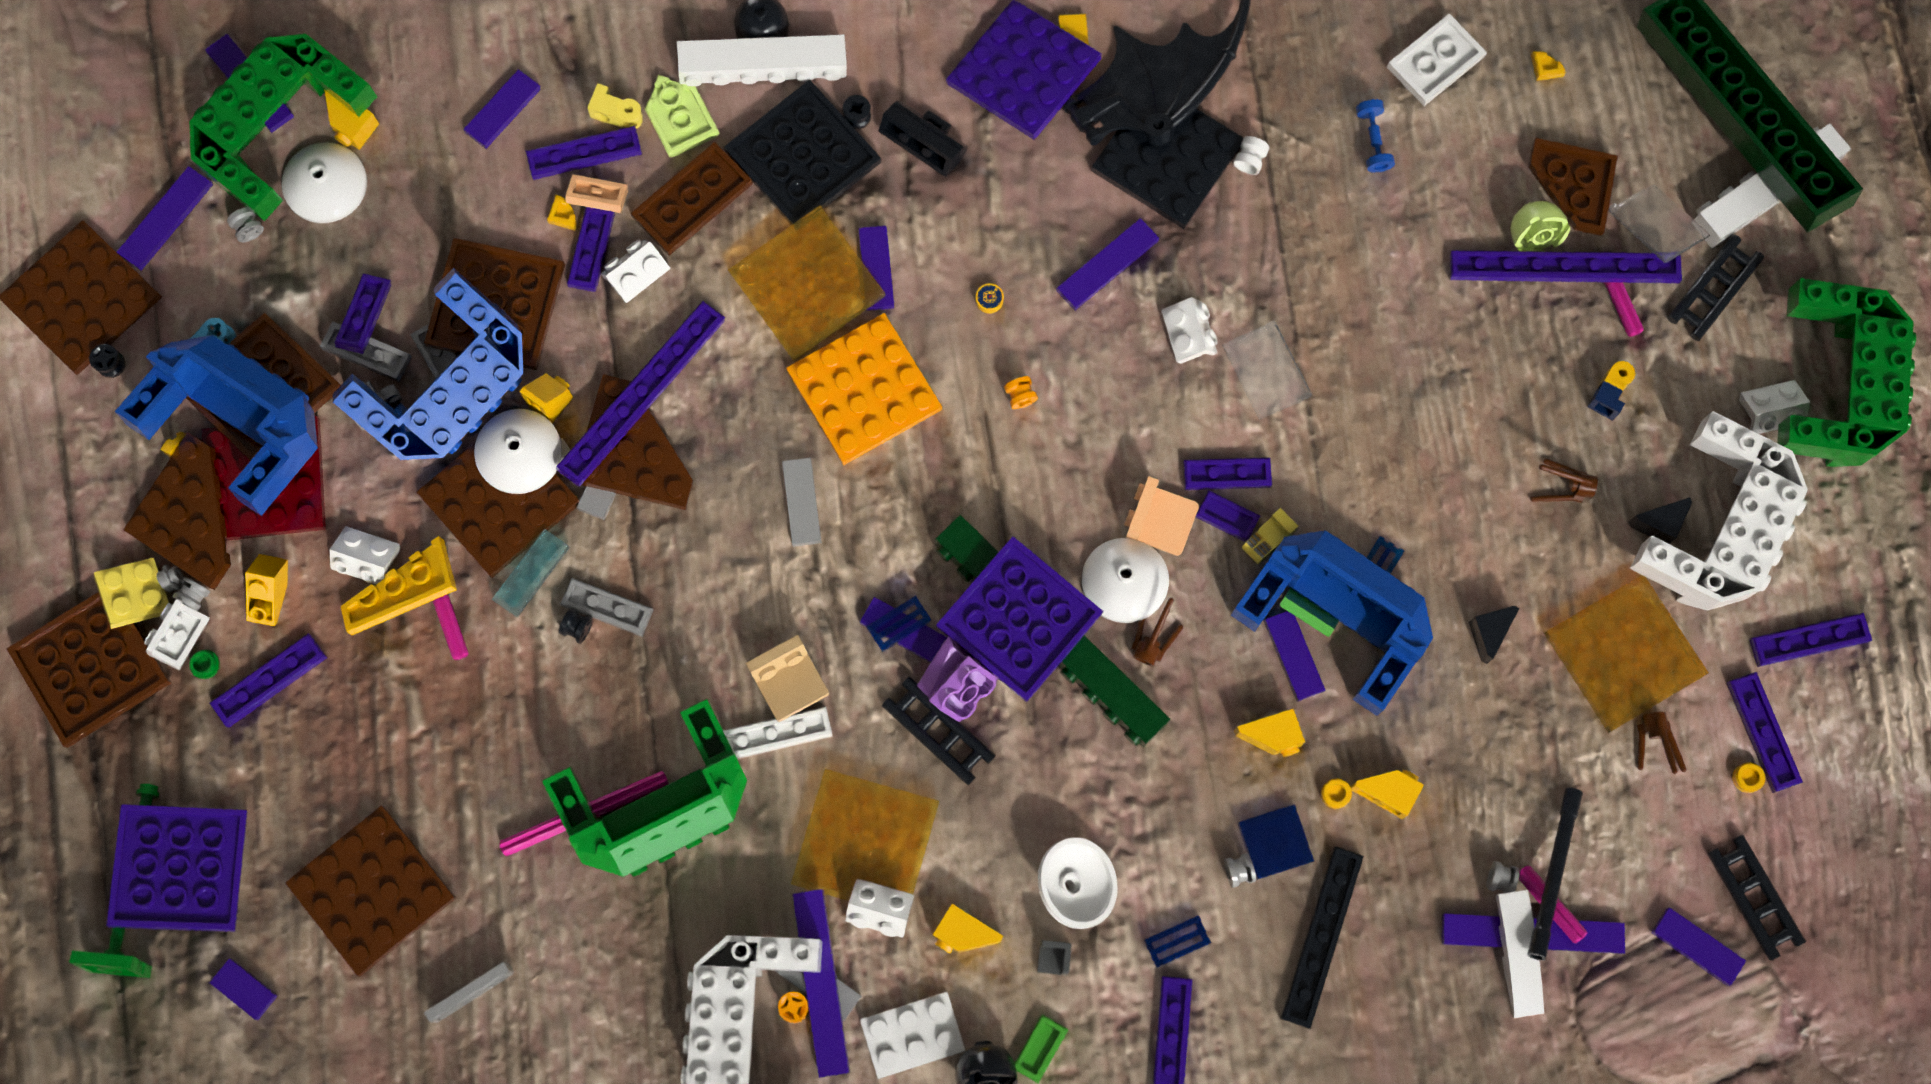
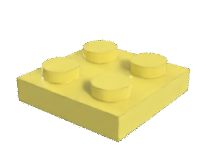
M154 558L94 572V579L111 629L159 617L165 606L169 603L165 590L157 580L156 574L158 569Z

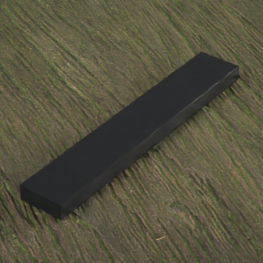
M1336 846L1333 848L1283 1008L1281 1020L1311 1029L1364 856Z

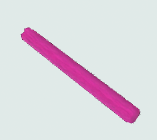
M660 771L589 803L596 817H599L634 802L668 785L669 782L666 774ZM558 815L499 842L500 849L505 856H509L566 831Z

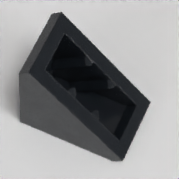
M1689 497L1638 514L1628 521L1629 526L1650 537L1654 536L1670 544L1677 538L1692 504L1691 498Z
M1516 606L1507 607L1475 616L1469 621L1482 662L1488 664L1494 659L1520 608Z

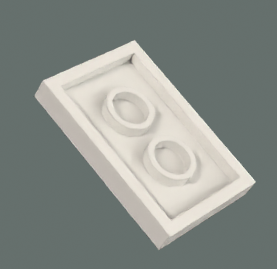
M1449 13L1388 63L1387 68L1425 106L1482 60L1487 52Z
M947 992L860 1019L878 1079L965 1051Z

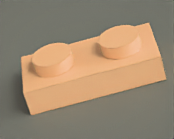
M573 174L565 195L566 203L621 213L628 193V185Z

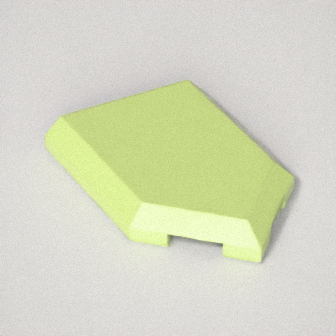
M657 76L653 93L647 102L645 111L668 156L676 157L716 138L719 135V131L696 86H687L686 84L669 80L668 77Z

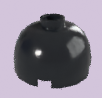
M744 0L736 9L734 27L738 39L787 37L789 21L785 8L778 0Z
M991 1041L976 1042L974 1047L969 1048L961 1055L956 1066V1084L1018 1083L1017 1069L1013 1058L1007 1050L998 1045H992Z

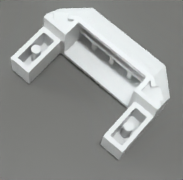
M1714 411L1701 421L1690 445L1738 469L1733 483L1741 486V489L1708 558L1705 561H1701L1651 536L1641 544L1630 569L1677 592L1679 595L1676 601L1707 611L1745 600L1759 591L1763 592L1767 588L1771 580V576L1768 573L1772 565L1776 566L1783 555V550L1780 548L1784 540L1787 541L1795 529V525L1792 522L1795 516H1799L1804 510L1807 503L1804 497L1808 491L1792 450Z
M727 935L694 965V972H689L688 991H692V1002L687 1003L685 1020L690 1022L689 1035H685L683 1041V1053L688 1054L687 1067H682L681 1084H749L756 977H762L763 970L821 972L822 941L820 939Z

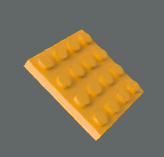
M885 313L786 367L787 373L843 466L942 410V405Z

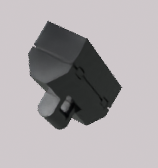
M895 101L883 113L878 132L945 177L959 164L968 148L966 144L948 133L952 125L930 110L921 115L902 101Z

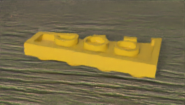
M440 536L436 537L431 541V546L422 552L418 550L408 557L410 561L399 569L393 568L385 574V578L375 586L369 585L341 605L346 632L354 635L456 591L457 588L444 540Z

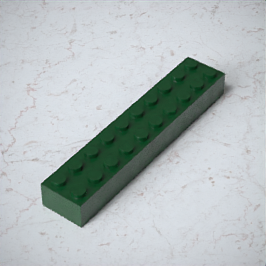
M1658 0L1643 8L1637 24L1638 30L1807 233L1855 205L1863 191L1862 186L1704 0Z

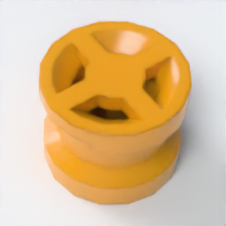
M1029 376L1019 377L1005 384L1004 390L1011 397L1010 405L1012 409L1026 407L1038 400L1037 393L1032 391V381Z
M787 992L779 1000L778 1013L787 1022H801L809 1013L808 1000L801 993Z

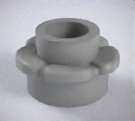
M169 565L162 566L163 570L156 574L161 587L169 593L181 589L182 580L184 579L181 570L176 566L172 568Z

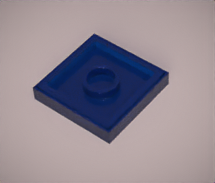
M1295 804L1237 823L1247 853L1251 857L1256 880L1314 862Z

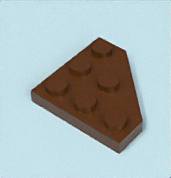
M1535 138L1528 166L1555 205L1565 214L1568 223L1574 230L1599 236L1604 234L1618 155Z

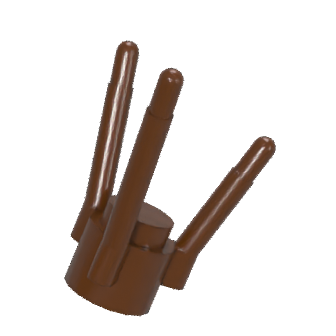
M1546 458L1543 462L1547 465L1541 464L1539 469L1570 479L1568 489L1573 494L1532 496L1530 500L1532 502L1576 501L1582 503L1584 497L1590 499L1594 497L1598 486V477Z
M1173 598L1168 599L1150 638L1145 636L1143 641H1141L1145 619L1138 621L1135 640L1131 647V650L1134 651L1132 656L1134 659L1149 666H1154L1156 661L1161 662L1164 653L1182 631L1183 625L1180 624L1159 649L1160 643L1156 640L1174 602Z
M1653 712L1643 715V724L1637 725L1639 733L1638 770H1643L1645 739L1648 734L1651 740H1662L1671 772L1673 774L1678 773L1675 759L1681 772H1686L1687 769L1672 734L1670 722L1667 721L1666 712Z

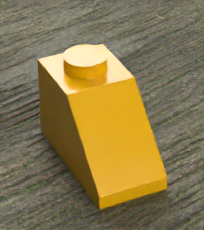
M325 91L329 122L336 133L335 139L346 147H349L351 144L360 150L379 125L377 119L368 109L358 117Z
M547 373L525 385L519 391L529 408L546 417L552 424L573 399L568 389L570 385L561 377L556 375L555 378H552Z
M1294 709L1237 726L1234 730L1236 737L1272 755L1281 753L1283 757L1296 754L1300 752L1298 747L1305 743Z
M1395 770L1358 780L1352 784L1351 790L1403 819L1408 816L1424 784L1418 782L1419 777L1410 771L1402 770L1401 772Z
M951 904L933 933V937L937 939L935 945L949 954L952 950L960 953L998 944L1003 939V935L954 904Z

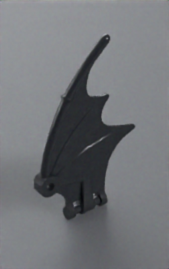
M1240 0L1239 8L1233 21L1221 33L1213 36H1202L1192 30L1187 23H1183L1177 37L1172 42L1162 46L1144 43L1120 27L1114 26L1113 30L1117 41V48L1110 67L1088 88L1076 95H1071L1061 107L1066 114L1071 115V121L1080 132L1086 134V140L1092 146L1099 144L1110 132L1119 129H1131L1146 133L1147 140L1156 146H1161L1170 139L1172 140L1174 136L1173 129L1197 109L1222 78L1231 61L1236 58V51L1244 33L1251 0ZM1082 102L1086 104L1084 107H1078ZM1099 122L1103 125L1102 127H1094Z

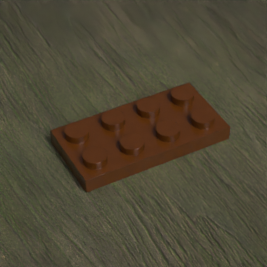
M714 142L632 211L631 216L670 256L753 185V182L722 148Z

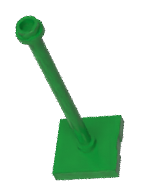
M140 784L139 789L136 790V795L140 796L139 805L152 806L153 799L159 798V787L152 784ZM112 928L108 950H104V953L72 950L69 963L89 973L150 978L152 971L151 965L134 956L123 955L124 953L121 952L126 928Z

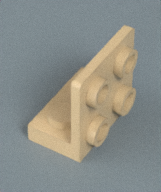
M798 635L746 663L777 722L787 719L829 695L827 687Z

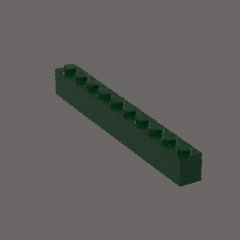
M961 515L935 538L938 555L946 562L951 560L958 567L956 569L957 573L966 582L974 581L999 553ZM1085 635L1059 664L1062 668L1060 671L1062 676L1071 684L1076 682L1083 689L1082 695L1091 704L1094 705L1097 702L1105 710L1102 713L1104 717L1114 726L1118 723L1126 731L1124 736L1134 746L1140 744L1144 748L1171 720Z

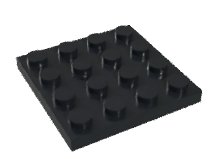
M810 79L724 146V150L730 158L752 179L756 187L796 231L882 163L881 157Z
M1198 109L1175 127L1172 140L1170 139L1161 146L1151 144L1146 138V133L1131 129L1117 130L1092 165L1091 171L1185 230L1240 150L1243 141L1242 136Z

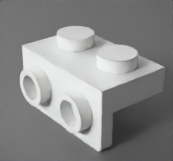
M638 239L626 248L628 253L620 259L618 257L611 259L604 265L606 270L601 273L602 277L608 280L625 303L629 302L670 269L669 265L648 240L641 242Z
M1190 297L1162 309L1176 362L1182 364L1204 354H1217L1216 345L1218 341L1215 332L1210 328L1208 322L1210 313L1205 303Z
M1795 380L1741 392L1739 399L1752 419L1750 430L1758 434L1778 430L1779 423L1790 415L1807 417L1810 401Z
M345 526L330 548V568L341 574H347L368 583L378 584L385 578L389 567L399 554L400 544Z
M177 598L173 605L168 603L160 615V619L163 620L158 630L153 628L150 631L144 644L148 646L146 649L147 655L180 671L209 622L210 617L184 605L183 601Z
M857 879L848 903L845 921L852 923L858 928H870L880 931L886 936L903 938L914 895Z

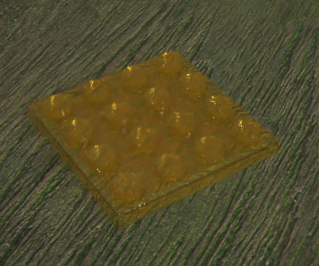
M821 206L815 208L728 269L730 275L793 361L886 296L880 285Z
M1643 575L1544 633L1608 733L1709 674L1665 605Z
M825 769L791 885L810 891L824 889V895L848 902L857 879L914 894L940 801Z

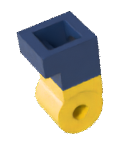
M1626 361L1616 362L1604 375L1587 407L1613 421L1625 405V403L1618 399L1623 390L1634 380L1636 375L1634 367Z

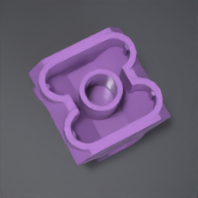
M949 636L943 642L917 686L935 707L956 721L961 722V720L967 719L974 713L977 702L981 698L988 696L994 690L998 678L957 645Z

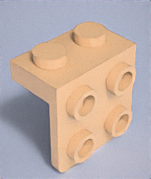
M1148 476L1146 484L1140 483L1134 499L1139 501L1136 511L1130 509L1124 526L1129 527L1126 537L1179 556L1184 550L1199 505L1195 501L1157 488L1159 480Z

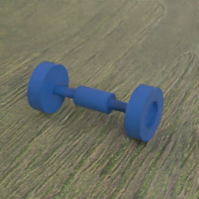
M1379 99L1366 100L1356 106L1357 117L1361 119L1369 118L1370 121L1368 131L1371 146L1375 147L1376 155L1366 160L1367 171L1373 173L1383 172L1395 166L1392 154L1381 153L1380 146L1383 143L1379 125H1376L1375 117L1384 113L1385 108L1383 101Z

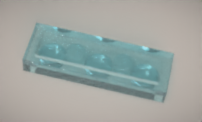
M544 529L492 600L518 618L570 547Z

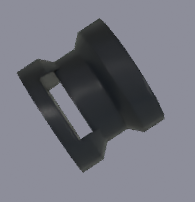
M861 95L849 96L843 104L844 118L854 129H862L869 124L871 120L869 101Z
M109 344L96 346L89 355L91 366L104 377H117L125 369L126 361L124 356Z
M570 608L561 621L558 633L564 637L569 635L575 638L577 643L581 644L591 630L593 618L579 615L576 609Z

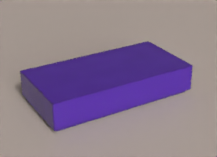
M1208 490L1195 518L1247 542L1260 515Z
M231 958L226 961L209 982L255 1020H259L278 997L276 993Z

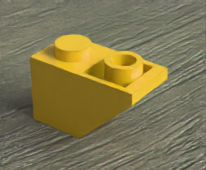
M259 554L245 572L246 621L276 626L288 585V559Z

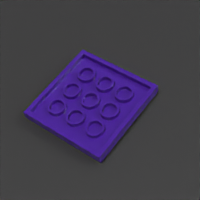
M1012 0L946 78L947 85L1035 140L1101 60V53L1018 1Z
M1012 536L941 618L936 627L948 637L950 636L957 645L1027 703L1104 611Z
M121 804L107 927L236 932L247 810Z

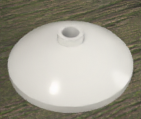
M316 143L303 148L290 159L282 176V192L287 204L298 216L311 222L330 223L348 216L359 206L366 192L367 175L362 162L350 149L336 143ZM323 172L322 177L315 178L317 173Z
M512 409L494 416L483 426L476 439L474 457L480 474L491 486L506 493L523 494L539 489L555 475L557 471L556 466L562 458V443L556 428L546 417L532 410ZM513 442H519L517 449H510V445Z
M1117 538L1098 546L1087 558L1082 571L1084 595L1104 611L1101 615L1102 617L1114 622L1132 623L1149 617L1162 605L1169 587L1168 569L1161 555L1150 545L1130 538ZM1127 570L1131 573V576L1123 578L1121 572Z
M1067 838L1052 845L1044 854L1038 870V888L1046 909L1058 922L1070 928L1085 929L1100 924L1111 913L1117 898V877L1110 859L1099 846L1087 839Z

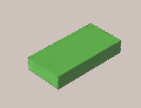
M1291 588L1280 603L1282 608L1327 637H1330L1339 620Z
M1042 1014L1015 1061L1017 1072L1039 1084L1068 1029Z

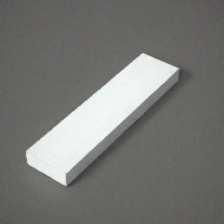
M826 707L796 713L781 722H777L775 718L723 730L737 759L833 737Z

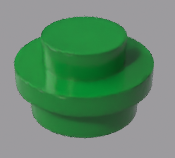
M200 650L190 659V671L199 679L212 678L219 671L220 659L210 650Z

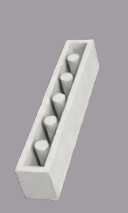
M844 35L677 41L680 84H686L687 86H699L702 83L726 85L729 82L754 84L757 81L781 83L785 80L794 79L807 82L809 79L818 78L834 81L846 77L847 64Z
M1830 123L1821 130L1818 126L1813 129L1839 161L1851 150ZM1751 171L1739 181L1741 185L1735 189L1729 186L1717 196L1719 198L1718 201L1713 204L1708 201L1696 210L1698 215L1691 224L1712 249L1781 202L1758 173L1755 174L1754 171Z

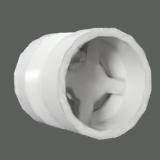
M1246 136L1241 143V153L1236 155L1233 164L1242 172L1257 175L1262 167L1261 160L1266 157L1269 151V145L1257 137Z

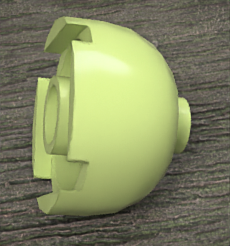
M1535 201L1525 204L1514 215L1510 230L1513 243L1518 251L1545 252L1543 248L1551 245L1553 248H1556L1567 238L1570 226L1565 214L1557 205L1548 201Z

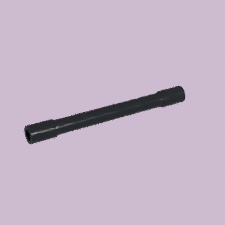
M1566 788L1564 791L1559 825L1541 904L1527 953L1528 957L1539 961L1546 960L1551 938V926L1569 846L1583 792L1576 788Z

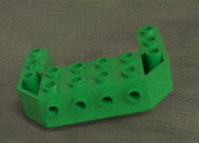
M307 34L265 38L262 43L257 44L252 49L251 55L242 64L234 68L228 80L214 90L212 97L204 106H200L194 112L192 119L189 121L191 160L230 196H234L263 221L273 213L283 202V199L273 188L252 172L253 170L239 155L266 126L264 123L283 103L286 104L304 84L320 97L327 91L358 117L378 97L369 83Z
M1800 278L1788 289L1786 316L1835 323L1834 337L1852 339L1847 420L1844 422L1790 415L1778 425L1777 443L1792 450L1796 455L1826 459V466L1829 467L1861 466L1905 434L1911 426L1912 416L1908 413L1909 403L1913 397V387L1910 386V379L1915 368V361L1912 359V349L1916 343V332H1913L1914 321L1887 290Z
M707 699L680 711L706 766L600 819H597L572 766L542 780L569 835L568 839L582 864L622 877L628 874L635 877L648 870V864L656 860L659 863L665 862L676 856L674 851L684 846L688 850L702 843L701 837L711 832L715 836L730 828L729 823L735 819L747 778Z

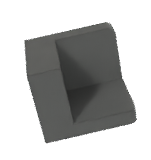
M1041 940L1037 973L1068 976L1072 943Z

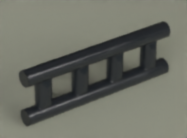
M1735 234L1731 235L1667 317L1668 321L1672 324H1677L1682 318L1695 329L1690 336L1695 341L1702 339L1764 259V255L1759 251H1755L1750 257L1737 248L1741 238ZM1729 256L1743 266L1735 278L1721 268ZM1713 277L1727 286L1719 298L1705 289ZM1696 298H1699L1711 307L1703 319L1689 310V307Z
M909 676L902 683V686L908 690L897 703L888 698L882 704V707L969 786L976 778L970 770L981 758L989 764L996 755L960 722L935 707L917 686V683ZM916 699L930 710L918 723L905 712ZM937 719L941 720L951 730L940 743L926 732ZM959 739L973 750L962 763L948 752Z
M1742 834L1733 839L1737 847L1736 849L1722 856L1719 849L1716 848L1708 852L1707 855L1769 961H1772L1781 956L1776 948L1777 946L1791 939L1794 946L1797 947L1804 944L1806 940ZM1744 859L1753 875L1737 882L1729 866ZM1760 886L1768 902L1753 909L1744 893ZM1775 912L1784 929L1769 936L1760 920Z

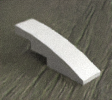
M1528 890L1496 895V901L1501 921L1499 932L1504 952L1502 963L1513 1018L1543 1014L1544 1003L1540 962L1527 956L1532 931L1535 928Z

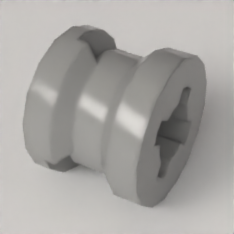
M247 207L236 210L227 219L229 226L236 231L235 236L237 240L242 243L254 240L264 230L262 224L255 220L256 214Z
M184 577L180 591L175 592L172 597L182 600V603L199 611L201 600L203 597H207L211 591Z
M1248 853L1242 854L1238 859H1232L1231 857L1224 859L1226 874L1232 888L1238 887L1241 882L1246 881L1249 884L1256 882L1254 866Z
M1494 861L1488 874L1487 889L1491 891L1498 889L1502 890L1503 893L1515 892L1519 880V868L1515 866L1508 868L1503 866L1501 862Z

